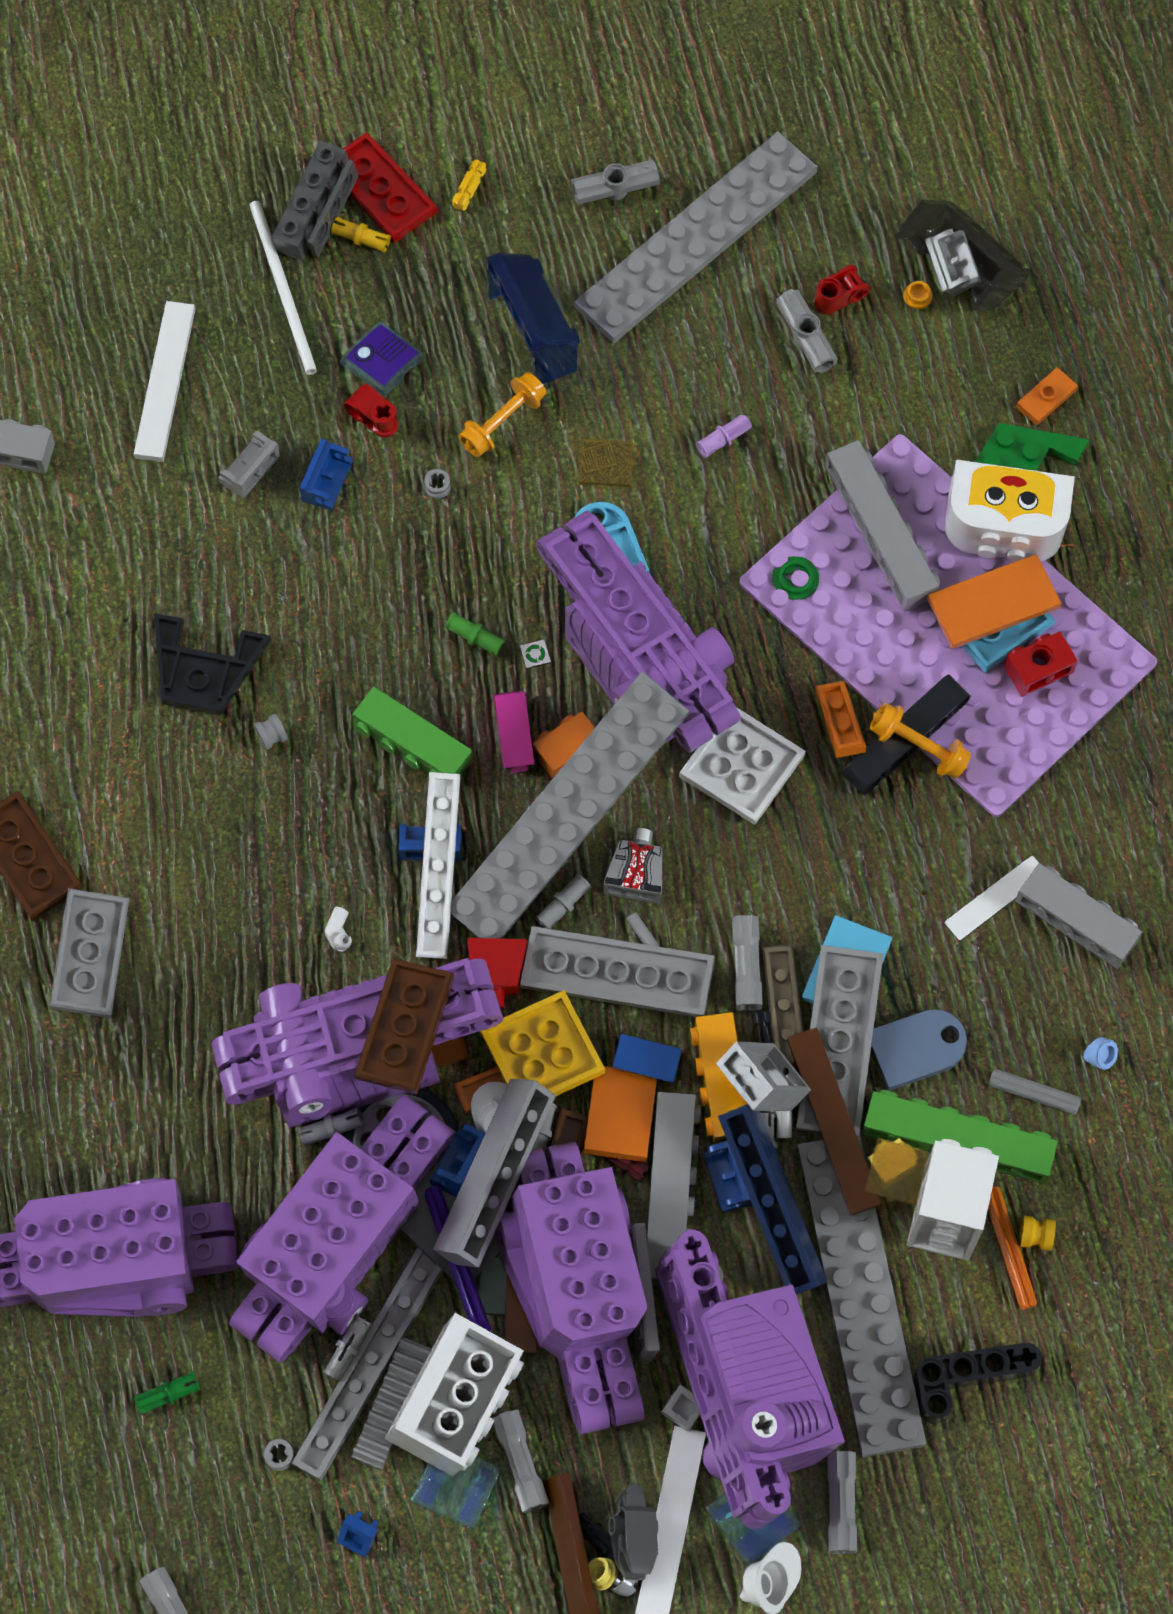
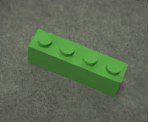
M374 686L352 713L354 728L359 734L366 738L373 737L379 741V745L385 751L391 754L396 752L404 758L407 765L415 770L420 768L428 774L429 772L460 774L461 778L473 762V754L470 748Z

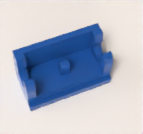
M321 438L299 487L301 501L332 511L353 463V458L347 456L348 449Z
M400 824V860H423L425 827H407L406 824ZM457 825L454 861H461L462 827Z
M621 1034L613 1068L674 1083L682 1056V1049Z
M464 1124L462 1129L457 1131L429 1183L434 1186L439 1185L443 1191L457 1198L485 1133Z
M728 1141L709 1146L708 1151L704 1152V1158L722 1214L753 1205Z

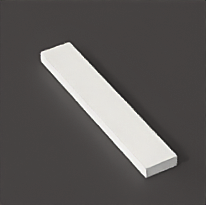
M166 301L134 450L135 459L164 462L195 314L194 304Z
M429 772L416 957L448 958L460 774Z
M674 1425L656 1512L658 1520V1555L651 1574H646L645 1580H642L635 1614H669L706 1432L693 1429L686 1431Z

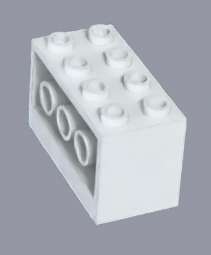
M942 1139L941 1142L935 1140L922 1173L906 1246L969 1261L984 1229L999 1156L992 1154L991 1150L984 1147L969 1149L961 1147L960 1143L955 1140Z
M454 1313L442 1328L384 1439L451 1476H454L460 1470L465 1471L468 1466L472 1465L479 1452V1448L475 1447L476 1443L480 1442L483 1437H486L494 1423V1419L490 1418V1415L494 1414L498 1408H501L508 1396L509 1391L505 1389L506 1384L509 1386L511 1381L516 1379L524 1362L519 1360L524 1350ZM471 1366L475 1367L478 1373L475 1372ZM456 1394L462 1397L463 1402L457 1398ZM441 1423H444L449 1430H445Z

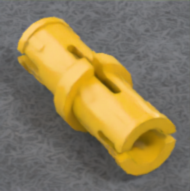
M338 216L335 218L337 224L333 222L331 234L352 240L357 246L363 244L383 253L387 251L385 246L388 247L390 244V235L369 229L368 225L364 223L358 225Z

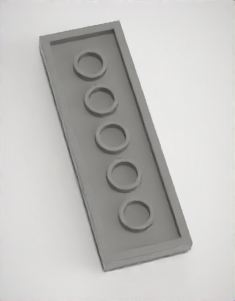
M532 926L520 987L553 994L565 990L567 996L700 1017L705 1016L715 956Z
M821 945L810 1029L818 1028L857 1138H859L883 953ZM806 1095L800 1101L796 1130L820 1133Z

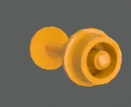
M526 372L520 378L514 377L510 381V385L515 395L482 426L471 420L464 423L465 429L458 435V438L465 450L475 457H480L484 452L493 451L495 446L489 435L523 403L532 409H537L540 406V400L546 395V389L537 377L529 372Z
M884 703L877 712L873 713L870 730L879 736L880 741L884 743L893 733H896L941 759L937 767L938 775H948L956 779L968 768L967 765L971 758V752L962 746L960 740L956 739L945 749L900 722L904 713L902 706L894 707Z

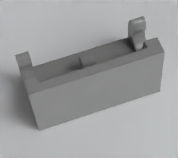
M948 229L932 238L925 239L943 292L956 296L982 283L964 231L953 232V229Z
M258 431L253 433V438L249 445L228 469H222L219 472L218 481L243 499L280 457L278 443L270 440Z

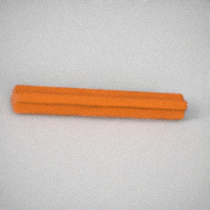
M992 1187L988 1206L989 1215L1021 1310L1030 1309L1037 1304L1035 1293L1001 1189L999 1187Z

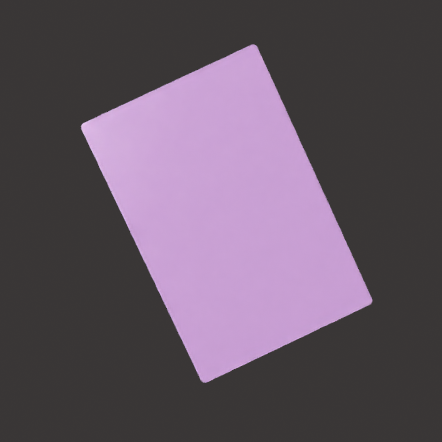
M899 434L895 436L872 457L874 469L877 473L880 472L886 481V490L889 496L895 497L898 502L899 514L902 520L908 521L912 528L913 540L917 546L921 545L924 549L929 569L935 570L939 577L940 586L938 591L1013 563L1007 558H983L978 554L967 553L956 548L950 542L945 532V518L952 477L904 435ZM838 489L742 575L739 581L740 586L876 710L882 704L887 703L894 707L902 706L905 713L943 677L950 674L971 695V698L929 739L945 749L958 739L962 742V746L971 752V758L967 765L968 768L958 778H950L993 817L1001 816L1149 674L1157 664L1156 657L1044 560L1041 563L1062 605L1060 609L1049 612L1056 620L1054 626L1037 638L1047 633L1053 635L1060 631L1078 662L1074 673L1021 697L1004 669L1007 659L985 674L962 646L951 649L929 602L908 611H903ZM791 556L808 559L817 568L819 573L817 589L812 595L802 600L788 599L787 592L782 589L776 590L772 583L774 568L780 569L784 563L788 562V557ZM797 567L792 575H783L791 580L793 588L803 587L809 581L808 574L805 571L799 570L800 567ZM1035 638L1034 640H1032L1031 642H1029V643H1028L1027 645H1025L1024 647H1028V646L1034 644V642H1035V640H1036L1037 638ZM1033 659L1034 663H1036L1037 665L1046 664L1045 661L1042 659ZM920 747L918 748L938 766L941 759Z

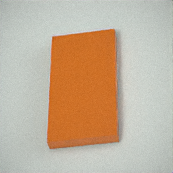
M1037 554L928 594L927 597L951 649L1060 609L1062 605Z

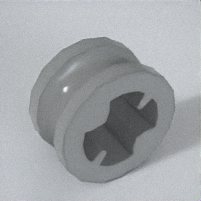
M433 469L425 475L424 486L427 495L434 499H441L448 495L451 485L447 472L441 469ZM437 480L439 482V480H442L443 487L437 488L436 485L433 488L432 481Z
M275 1439L266 1446L264 1458L271 1469L283 1471L292 1465L294 1451L287 1441ZM279 1447L285 1448L284 1453L287 1459L284 1462L279 1459V1463L273 1462L272 1450L277 1448L279 1451Z

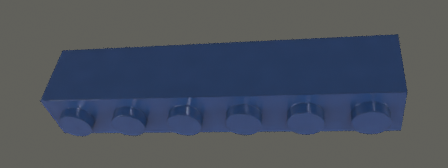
M747 1104L719 1115V1121L784 1286L793 1284L795 1293L799 1294L827 1282L760 1111H753Z

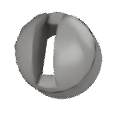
M618 1569L617 1578L609 1588L612 1592L627 1597L635 1593L636 1589L633 1586L638 1585V1580L625 1579Z

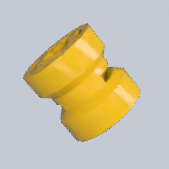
M1023 1215L1020 1226L1019 1247L1030 1248L1032 1245H1038L1041 1250L1052 1251L1056 1220L1045 1218L1042 1222H1039L1033 1216Z

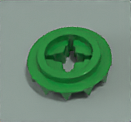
M791 556L788 557V562L784 563L780 569L774 568L772 583L776 590L782 589L786 591L788 599L802 600L812 595L817 589L819 573L817 568L808 559ZM800 567L799 570L805 571L808 574L809 581L803 587L793 588L791 580L783 575H792L796 568Z

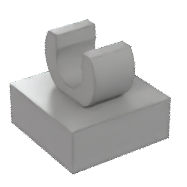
M681 1384L676 1388L660 1412L686 1431L690 1430L700 1415L694 1394Z

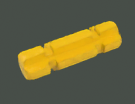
M478 159L472 161L469 166L470 171L466 172L458 188L459 192L452 199V206L455 209L461 211L467 209L470 203L469 199H472L481 181L480 178L486 172V164Z

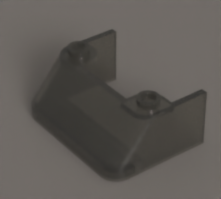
M921 200L894 235L900 240H910L912 242L910 244L911 248L923 256L925 253L930 255L925 239L932 238L948 229H953V232L964 231L982 282L970 288L971 303L973 304L971 307L975 311L993 310L1024 284L1031 275L1030 271L963 209L950 201Z

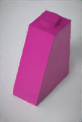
M521 690L492 694L503 767L510 768V773L528 771V765L534 764L525 692Z

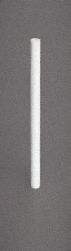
M253 201L250 203V209L306 374L312 375L317 372L269 226L260 201Z

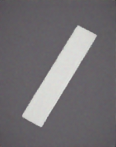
M1030 856L944 923L961 940L1017 897L1018 891L1039 862L1034 856Z

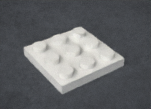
M738 709L741 721L719 735L713 733V739L696 749L680 771L679 777L755 825L801 762L806 751Z

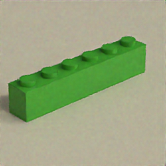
M887 1090L873 1091L862 1131L864 1136L883 1141L889 1139L891 1143L900 1138L904 1145L909 1144L913 1149L931 1153L935 1140L941 1142L942 1139L955 1140L960 1143L961 1147L969 1149L984 1147L991 1150L992 1154L999 1156L996 1171L1046 1184L1050 1177L1058 1140L1051 1139V1136L1044 1132L1034 1131L1033 1133L1020 1131V1127L1014 1124H994L988 1118L981 1115L968 1117L959 1114V1111L954 1108L944 1106L938 1109L928 1106V1103L921 1099L911 1098L909 1101L898 1098L896 1093Z

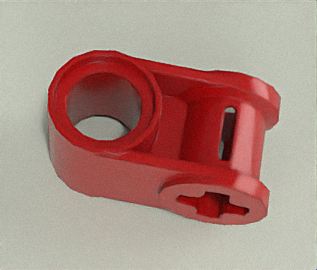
M855 265L846 266L839 272L819 281L814 298L815 309L822 314H833L852 303L862 300L868 295L871 287L861 280Z
M362 384L343 403L344 409L353 419L361 422L376 435L387 438L397 432L398 421L395 406L378 394L370 385Z

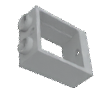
M735 1042L716 1063L753 1111H792L811 1091L810 1087L774 1043ZM786 1068L789 1070L788 1075H785L784 1072Z

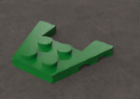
M998 423L975 462L1038 471L1046 455L1050 453L1076 466L1088 446L1089 440Z

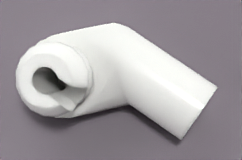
M334 907L324 932L331 947L341 952L347 950L352 943L351 937L346 934L343 928L349 912L341 907Z
M765 1111L766 1113H774L777 1118L776 1138H792V1111Z

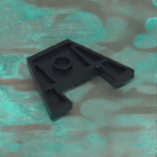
M154 613L162 704L221 716L270 643L271 636L241 630L234 657L181 647L178 645L184 620Z

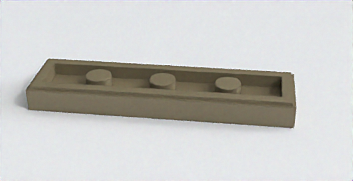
M793 945L762 947L772 1040L790 1064L796 1067L787 1042L788 1036L803 1032Z

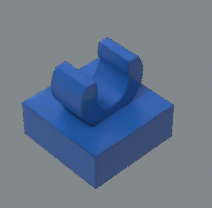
M359 1511L354 1516L349 1513L342 1524L336 1542L366 1557L375 1539L378 1521L374 1519L372 1524L369 1525L361 1520L363 1512Z

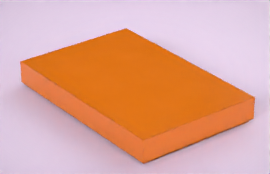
M604 1066L605 1074L593 1080L584 1154L646 1162L657 1079Z

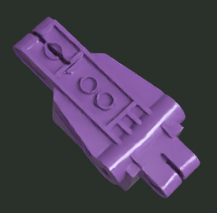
M575 1141L546 1147L545 1154L542 1148L531 1150L516 1183L517 1189L506 1206L507 1211L503 1212L495 1230L497 1246L506 1272L539 1346L558 1359L572 1420L578 1433L585 1434L608 1429L610 1421L614 1427L643 1421L644 1407L626 1338L636 1328L648 1307L633 1252V1239L629 1236L628 1232L631 1226L623 1192L620 1188L617 1189L612 1167L589 1172L584 1171L580 1151Z
M164 1178L140 1180L110 1189L29 1200L14 1218L16 1232L0 1234V1307L36 1302L50 1314L127 1317L159 1316L182 1311L187 1307L186 1294L195 1293L193 1277L224 1273L239 1268L236 1263L238 1260L236 1238L231 1237L235 1234L232 1204L216 1202L185 1207V1201L176 1180Z

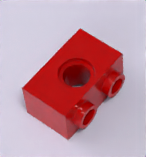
M1059 631L1053 635L1047 633L1035 640L1034 644L1028 647L1019 646L1010 651L1004 669L1020 696L1023 697L1074 673L1078 660ZM1033 659H1042L1045 661L1046 664L1037 665L1036 663H1034Z

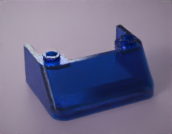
M495 253L486 257L488 297L491 300L502 295L532 353L533 375L542 384L577 371V345L580 344V338L574 327L570 329L542 276L544 271L539 259H533L529 254Z

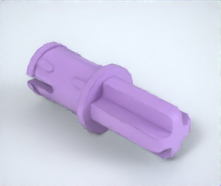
M740 415L723 427L717 426L714 432L697 441L696 447L700 454L707 458L725 445L730 446L732 440L751 429V422L746 415Z

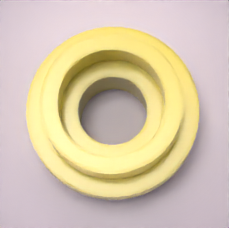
M606 1557L594 1558L589 1562L593 1589L602 1591L612 1586L618 1574L616 1564Z

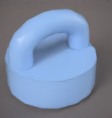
M1099 1037L1086 1048L1083 1058L1094 1067L1103 1070L1109 1069L1113 1066L1118 1056L1117 1044L1113 1040Z

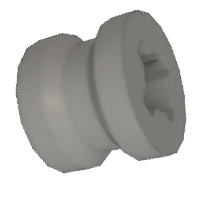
M276 714L269 716L265 722L258 721L253 724L255 732L266 751L271 749L274 743H283L288 740L284 727Z

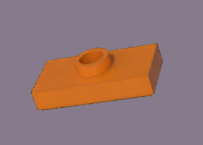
M1057 367L1019 400L1016 408L1037 426L1075 393L1078 385Z

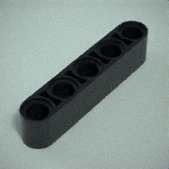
M950 674L946 675L903 714L900 722L929 739L969 701L971 695ZM893 733L884 743L879 740L878 736L866 747L865 753H860L845 767L842 775L864 796L871 792L919 747L896 733Z

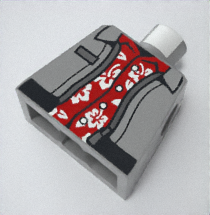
M637 828L634 832L633 842L619 841L604 879L603 894L661 904L662 848L651 845L653 835L651 830Z

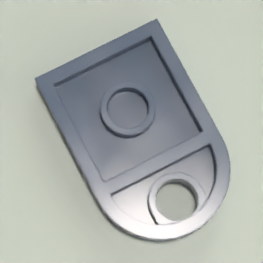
M927 1010L874 1028L871 1051L886 1088L890 1091L952 1069L963 1057L967 1045V1036L961 1022L952 1014L942 1010ZM951 1029L957 1033L958 1040L954 1043H947L941 1038V1032Z

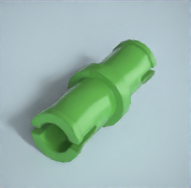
M455 612L450 615L445 625L446 630H450L467 639V643L471 646L476 644L497 657L506 643L504 638L502 639L483 629L484 625L480 623L474 624Z

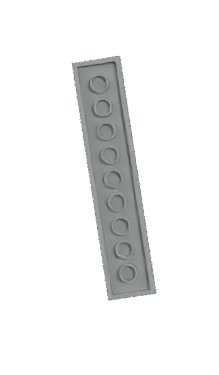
M777 131L575 300L574 307L614 344L815 175L818 166Z
M642 671L452 899L451 914L479 938L502 939L691 711Z
M859 1133V1138L857 1139L863 1152L862 1142ZM823 1140L798 1144L799 1160L821 1265L827 1279L825 1284L861 1457L925 1447V1434L876 1208L850 1216Z

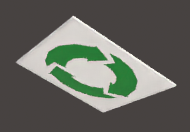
M545 640L520 645L526 668L551 662Z

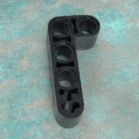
M1019 1343L923 1359L914 1374L919 1409L923 1419L931 1424H939L947 1418L952 1408L950 1389L1032 1376L1042 1361V1354L1039 1348L1031 1343ZM1022 1354H1025L1026 1359H1032L1029 1366H1026L1024 1361H1016L1020 1359ZM990 1358L998 1360L1002 1370L998 1372L990 1371L986 1366V1360ZM1010 1362H1014L1010 1370ZM957 1363L967 1365L970 1375L966 1377L957 1375L954 1371V1365ZM925 1368L934 1369L938 1374V1380L934 1382L925 1380L922 1370ZM930 1400L940 1401L944 1406V1412L940 1414L931 1412L928 1402Z

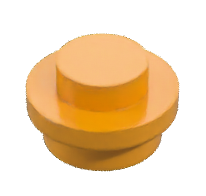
M923 281L912 282L904 291V300L911 308L923 309L932 301V290Z

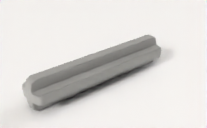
M998 1069L992 1071L989 1080L991 1087L1071 1114L1078 1112L1081 1098Z

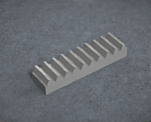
M404 1337L400 1339L388 1372L384 1377L383 1384L379 1389L378 1396L374 1401L372 1410L369 1412L367 1422L364 1424L363 1431L358 1438V1443L353 1450V1460L380 1471L383 1470L393 1443L384 1438L432 1348Z

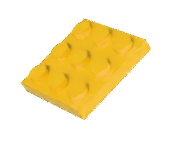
M565 990L504 1017L500 1024L492 1028L480 1031L506 1086L510 1079L535 1080L558 1096L605 1074V1068Z

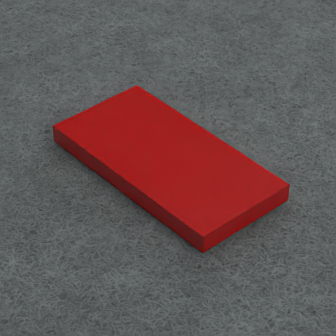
M367 132L343 148L346 150L348 159L354 161L358 174V179L349 196L384 234L391 236L390 240L394 244L438 213V207Z

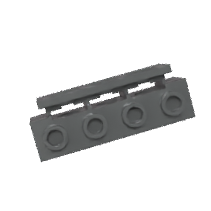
M321 140L319 141L272 235L277 252L304 261L310 249L312 256L317 259L319 258L331 234L333 222L336 223L335 218L339 217L358 179L354 161L348 159L345 149Z

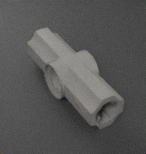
M653 159L628 166L617 163L610 164L603 172L571 179L573 195L578 205L603 198L620 200L626 196L627 192L660 184L658 169Z
M790 289L783 292L776 299V304L793 333L794 343L802 349L814 372L823 373L830 370L837 363L838 359L820 328L819 318L810 311L799 289ZM802 329H809V330H811L812 332H810V333H805V332H803V331H801V330H802Z

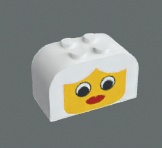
M956 460L948 495L945 518L946 535L956 548L967 553L978 554L983 558L1000 557L1016 562L1037 554L1040 561L1047 560L1059 550L1070 518L1075 476Z

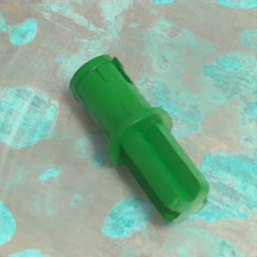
M191 1371L167 1383L163 1380L161 1381L162 1385L136 1395L134 1399L138 1411L144 1414L168 1403L174 1405L173 1401L200 1391L198 1382L186 1387L184 1386V1384L196 1380L194 1372Z

